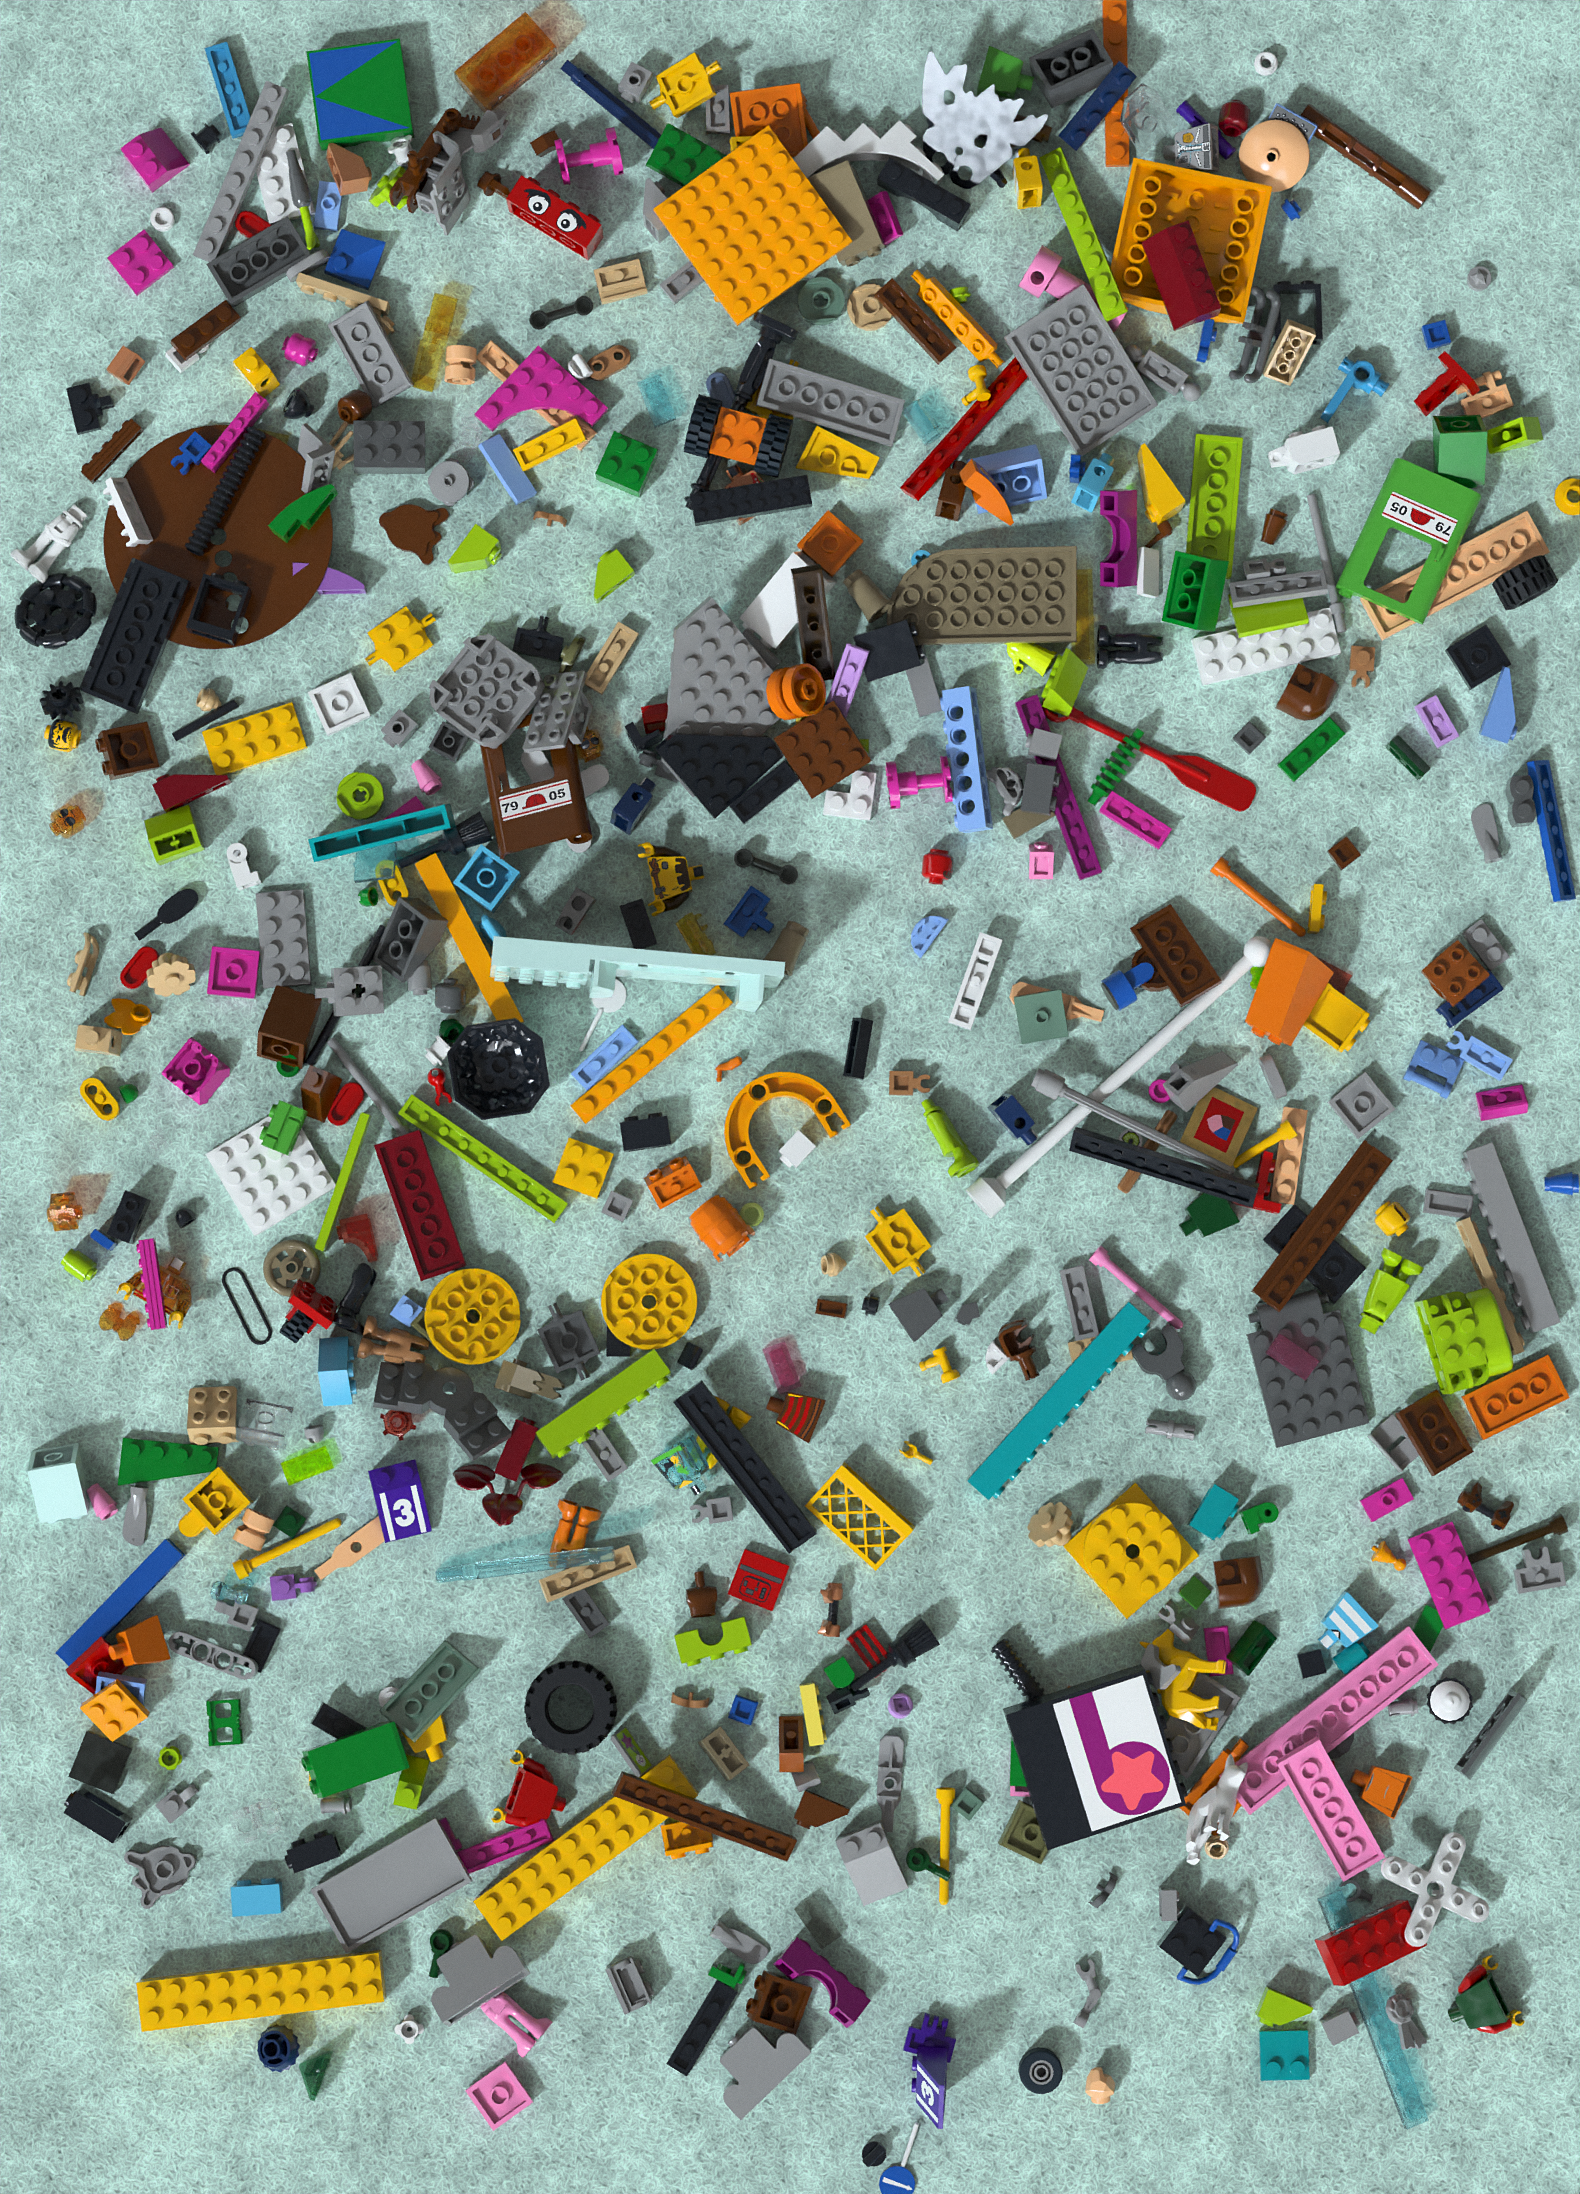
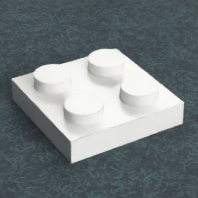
M351 673L308 692L327 736L371 717Z

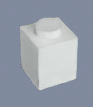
M798 1130L779 1150V1153L782 1155L779 1159L787 1167L790 1168L793 1165L797 1168L816 1146Z

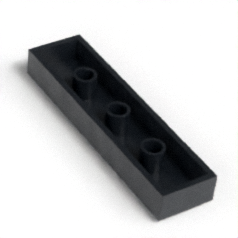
M807 475L690 494L695 526L812 507Z

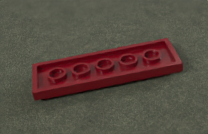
M417 1130L374 1145L420 1280L423 1281L467 1266L421 1131Z

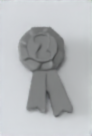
M1395 1994L1389 1997L1386 2004V2013L1389 2020L1398 2025L1401 2049H1420L1422 2044H1426L1427 2041L1411 2019L1414 2013L1411 1999L1404 1994Z

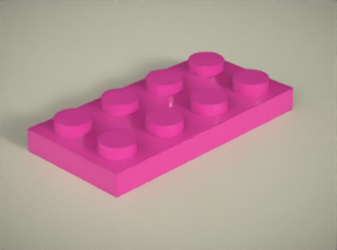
M1453 1522L1407 1539L1445 1630L1490 1612Z

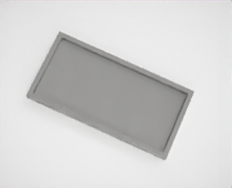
M435 1817L311 1889V1892L344 1951L348 1953L473 1880L438 1818Z

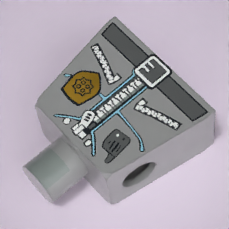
M1204 124L1175 133V145L1164 146V158L1166 160L1175 159L1177 167L1219 172L1218 126Z

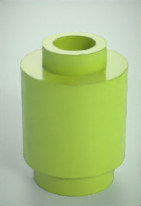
M72 1248L61 1261L64 1270L81 1282L91 1281L98 1271L95 1268L97 1265L95 1261L81 1251H75Z

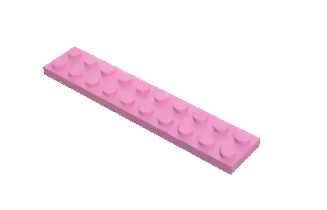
M1406 1626L1361 1664L1343 1676L1235 1762L1237 1766L1245 1762L1248 1763L1247 1772L1239 1787L1236 1799L1249 1815L1288 1785L1275 1762L1276 1760L1315 1737L1319 1738L1325 1751L1329 1753L1439 1665L1411 1628Z

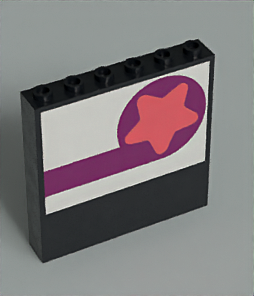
M1142 1664L1003 1708L1047 1850L1186 1805L1184 1797L1188 1796L1184 1783H1179L1177 1776L1181 1774L1177 1760L1173 1761L1170 1753L1174 1751L1170 1737L1166 1738L1164 1733L1167 1725L1164 1716H1159L1157 1707L1160 1706L1157 1693H1152L1150 1685L1154 1684L1150 1670L1145 1671Z

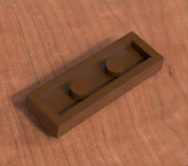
M224 300L171 339V345L187 361L237 324L241 317Z

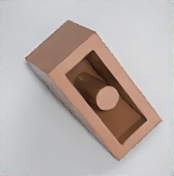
M329 143L326 159L340 196L367 191L369 181L372 180L370 168L366 167L363 158L335 143Z

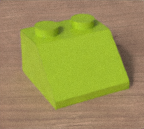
M475 524L448 560L450 570L456 574L488 569L491 564L496 565L502 556L500 553L502 550L500 542Z

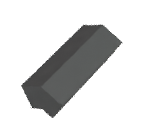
M977 1302L961 1305L954 1321L964 1326H969L972 1319L979 1318Z

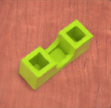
M745 1616L721 1622L723 1637L716 1644L705 1643L700 1637L698 1628L675 1634L674 1637L681 1664L687 1663L689 1667L702 1663L701 1659L710 1656L711 1660L725 1657L724 1652L733 1650L734 1654L748 1651L747 1646L752 1645Z

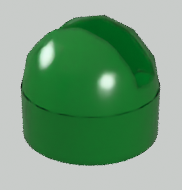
M374 887L364 888L359 892L358 896H360L361 900L359 903L362 906L370 907L377 905L378 893Z
M124 1084L119 1086V1091L126 1104L133 1102L138 1097L139 1093L135 1085Z

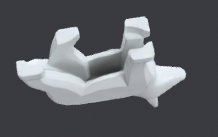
M1229 1754L1226 1760L1225 1769L1218 1784L1199 1798L1190 1811L1186 1834V1850L1189 1853L1186 1862L1192 1865L1200 1861L1201 1850L1212 1830H1217V1833L1221 1834L1220 1840L1222 1841L1229 1837L1230 1832L1228 1828L1235 1810L1237 1792L1248 1768L1247 1762L1240 1766L1235 1765L1232 1754Z

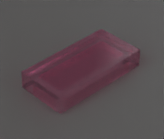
M1278 1333L1265 1352L1305 1381L1319 1362V1360L1280 1333Z

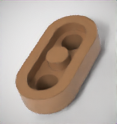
M616 345L589 359L587 364L593 371L589 378L594 381H602L627 368L631 361L629 350L622 345ZM620 353L623 355V358L616 360L614 356ZM596 364H600L602 369L595 371L593 367Z

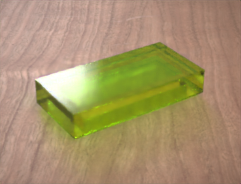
M326 1446L280 1463L289 1486L335 1468Z

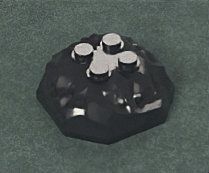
M516 1018L467 1025L447 1052L454 1100L481 1120L530 1113L550 1086L543 1038Z

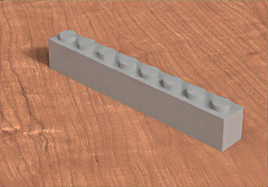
M1493 1142L1462 1153L1464 1158L1461 1159V1164L1464 1171H1469L1472 1181H1469L1470 1188L1474 1195L1478 1194L1481 1202L1478 1204L1482 1217L1486 1216L1489 1223L1486 1229L1490 1239H1495L1498 1248H1495V1253L1499 1262L1503 1261L1506 1270L1503 1271L1507 1284H1512L1515 1293L1512 1294V1298L1516 1307L1520 1306L1523 1316H1520L1524 1329H1529L1530 1333L1561 1323Z

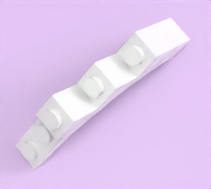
M900 120L881 139L872 127H867L864 123L845 141L842 140L841 135L836 130H831L826 126L793 159L806 178L847 160L849 162L866 160L887 162L889 157L937 185L942 182L944 177L941 167L927 159L921 148L913 145L916 139L914 130L909 125L903 124Z

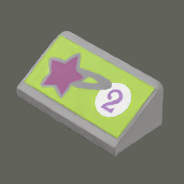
M627 1727L622 1728L611 1736V1741L636 1777H640L652 1767V1763Z

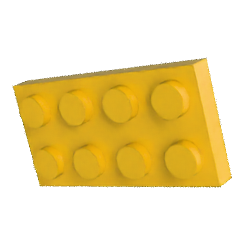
M292 702L202 731L216 775H227L307 748Z

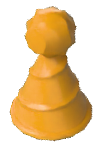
M1382 1541L1378 1548L1374 1545L1371 1549L1375 1551L1371 1558L1372 1561L1393 1563L1394 1568L1398 1571L1406 1568V1561L1402 1558L1397 1559L1385 1541Z

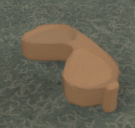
M544 511L534 512L533 520L545 518L548 519L546 526L551 527L552 521H557L563 524V527H566L567 520L560 515Z

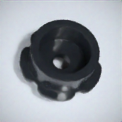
M871 1293L870 1297L865 1296L863 1300L862 1310L865 1311L866 1316L869 1314L875 1316L877 1313L880 1297L873 1296L874 1293Z

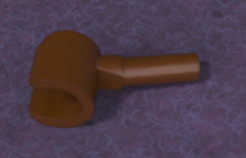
M1165 521L1157 526L1160 533L1150 540L1145 547L1151 548L1159 540L1172 534L1173 529L1169 521Z

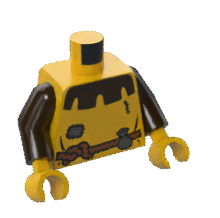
M648 842L639 844L638 847L642 846L645 849V853L638 854L639 858L650 856L647 860L655 900L649 903L648 906L653 905L657 909L651 915L657 916L662 912L678 909L689 898L690 893L693 892L691 881L704 879L702 865L688 867L686 857L682 856L678 851L665 846H655Z

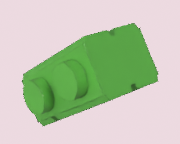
M279 1100L278 1104H273L269 1113V1117L272 1118L269 1127L264 1126L259 1139L263 1140L261 1145L290 1156L308 1112Z

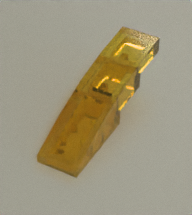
M434 293L430 314L427 316L423 337L420 340L411 377L414 386L412 387L433 392L451 331L458 298Z

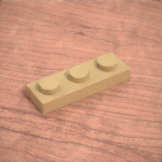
M618 621L589 668L584 685L603 695L638 638L639 633Z

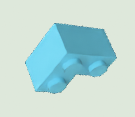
M348 1336L319 1338L318 1376L324 1406L353 1404V1394H357L356 1380L351 1378L354 1377V1364L351 1363V1360H355L354 1346L349 1345Z

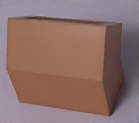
M122 346L106 370L121 382L129 385L146 361L138 354Z

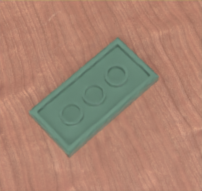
M445 1640L379 1712L389 1721H395L396 1727L415 1743L481 1670Z

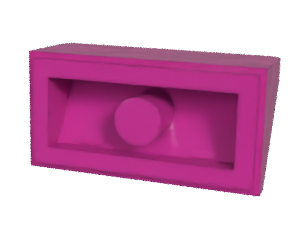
M1522 1084L1475 1093L1481 1121L1528 1112V1101Z

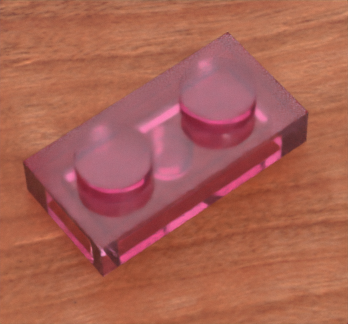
M785 1341L762 1349L779 1395L801 1387Z

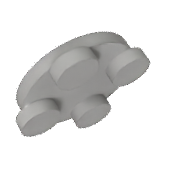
M450 458L438 464L432 470L428 477V485L432 494L438 500L442 501L446 506H454L456 502L466 496L469 490L473 489L474 480L469 477L467 470L459 464L457 459Z

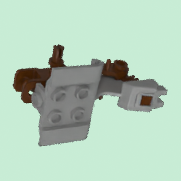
M447 109L419 152L417 153L414 150L408 152V168L403 176L398 178L389 193L391 205L396 207L403 196H408V211L414 213L419 207L425 213L434 214L437 223L444 231V235L448 236L470 202L469 189L463 177L461 157L472 148L475 153L485 152L503 138V133L509 125V121L505 119L507 112L498 109L496 112L487 110L482 118L478 116L477 120H475V115H472L470 120L469 114H466V117H462L457 109Z

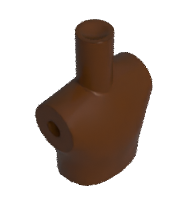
M703 1571L694 1572L696 1587L686 1589L685 1592L691 1617L716 1615L717 1589L716 1587L705 1586Z

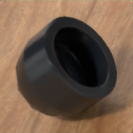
M188 1208L179 1209L175 1216L180 1228H184L196 1220V1216Z

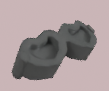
M1109 1872L1110 1877L1105 1888L1100 1884L1096 1886L1101 1891V1894L1092 1902H1088L1095 1908H1099L1107 1900L1116 1885L1118 1877Z

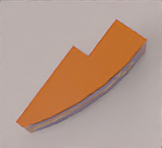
M971 459L959 472L963 484L972 489L971 492L976 504L1011 526L1014 523L1000 487L981 465Z

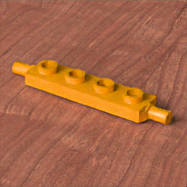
M918 269L911 275L920 285L917 295L980 362L989 359L998 369L1005 361L995 352L998 344L934 276L926 279Z

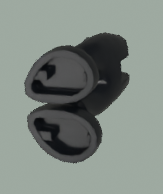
M1099 625L1097 647H1132L1134 650L1112 651L1098 648L1097 668L1105 669L1111 662L1115 664H1154L1163 661V653L1147 652V646L1163 645V637L1149 633H1115L1113 635L1109 632L1106 625Z
M366 1263L359 1264L357 1269L353 1271L352 1282L345 1296L340 1301L339 1309L334 1314L333 1324H336V1326L358 1335H363L365 1327L357 1321L356 1315H359L360 1308L369 1295L377 1277V1272Z

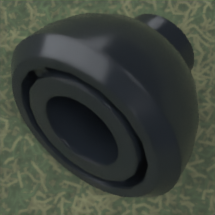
M298 387L290 393L283 408L285 418H309L314 405L310 404L309 397L304 390Z

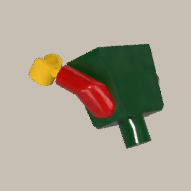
M1489 1955L1483 1958L1482 1965H1477L1465 1975L1458 1986V1994L1455 1997L1457 2006L1448 2009V2015L1453 2023L1464 2019L1469 2029L1476 2028L1480 2032L1497 2034L1511 2028L1512 2024L1522 2026L1525 2020L1515 2021V2016L1522 2012L1516 2009L1509 2011L1491 1972L1487 1974V1970H1495L1498 1967V1963H1495L1492 1967L1488 1966V1959L1493 1957Z

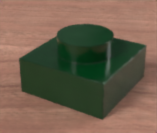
M286 1505L273 1526L293 1539L307 1518Z

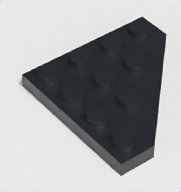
M671 733L654 748L713 818H717L732 802L740 797L784 756L780 748L768 736Z

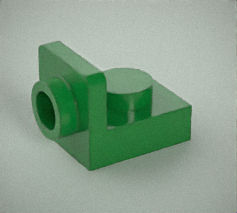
M740 1962L735 1974L730 1973L732 1970L730 1967L719 1963L718 1966L712 1964L708 1975L735 1988L736 1983L741 1984L747 1971L744 1970L745 1963Z

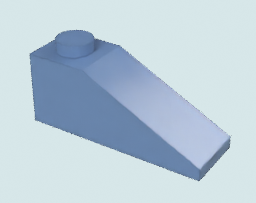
M1503 666L1479 734L1508 744L1509 739H1514L1518 727L1514 726L1516 718L1510 668Z

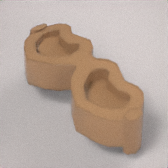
M672 1692L671 1703L689 1708H708L710 1697L706 1700H693L694 1692H689L688 1699H684Z

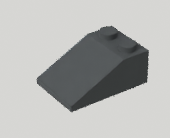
M399 897L372 960L381 965L400 982L405 983L440 942L448 920L419 898Z

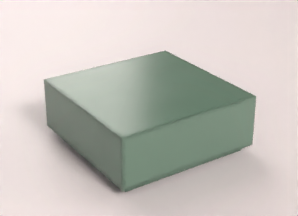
M965 1786L950 1806L970 1821L984 1804V1801Z

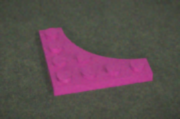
M538 345L474 415L492 432L500 424L517 415V413L530 409L550 408L566 411L593 427L608 411V407Z

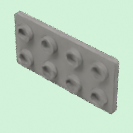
M585 670L544 676L545 688L534 708L522 748L525 752L564 748L568 738L573 745L582 744L593 707L582 692L587 677Z

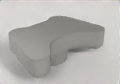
M1149 1644L1140 1664H1142L1145 1671L1150 1670L1154 1683L1152 1685L1156 1689L1165 1690L1179 1675L1181 1668L1174 1664L1169 1666L1164 1664L1159 1659V1648L1157 1645Z

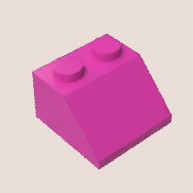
M162 128L139 134L120 148L124 157L152 193L190 165Z

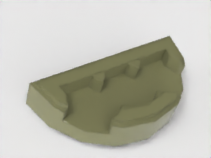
M577 634L570 646L565 645L560 656L563 661L558 673L571 672L586 641L585 637Z

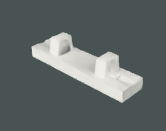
M980 932L948 1023L968 1030L972 1029L999 953L1002 939ZM964 998L973 1000V1001H975V1002H969V1001L965 1000Z

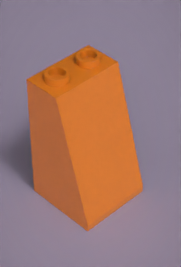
M1275 938L1245 1022L1252 1027L1251 1032L1261 1038L1266 1035L1271 1042L1277 1045L1284 1043L1291 1046L1334 972L1311 952Z

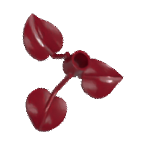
M472 1464L460 1467L453 1472L456 1483L466 1490H481L485 1486L489 1488L490 1493L483 1497L482 1506L488 1516L501 1527L502 1525L511 1524L514 1521V1516L521 1511L523 1502L520 1499V1495L526 1484L532 1489H544L560 1481L563 1478V1473L547 1464H529L521 1471V1477L524 1480L521 1481L516 1495L495 1493L493 1484L490 1481L495 1479L496 1474L485 1465Z

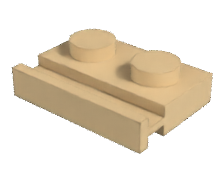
M639 259L593 270L602 305L648 294Z

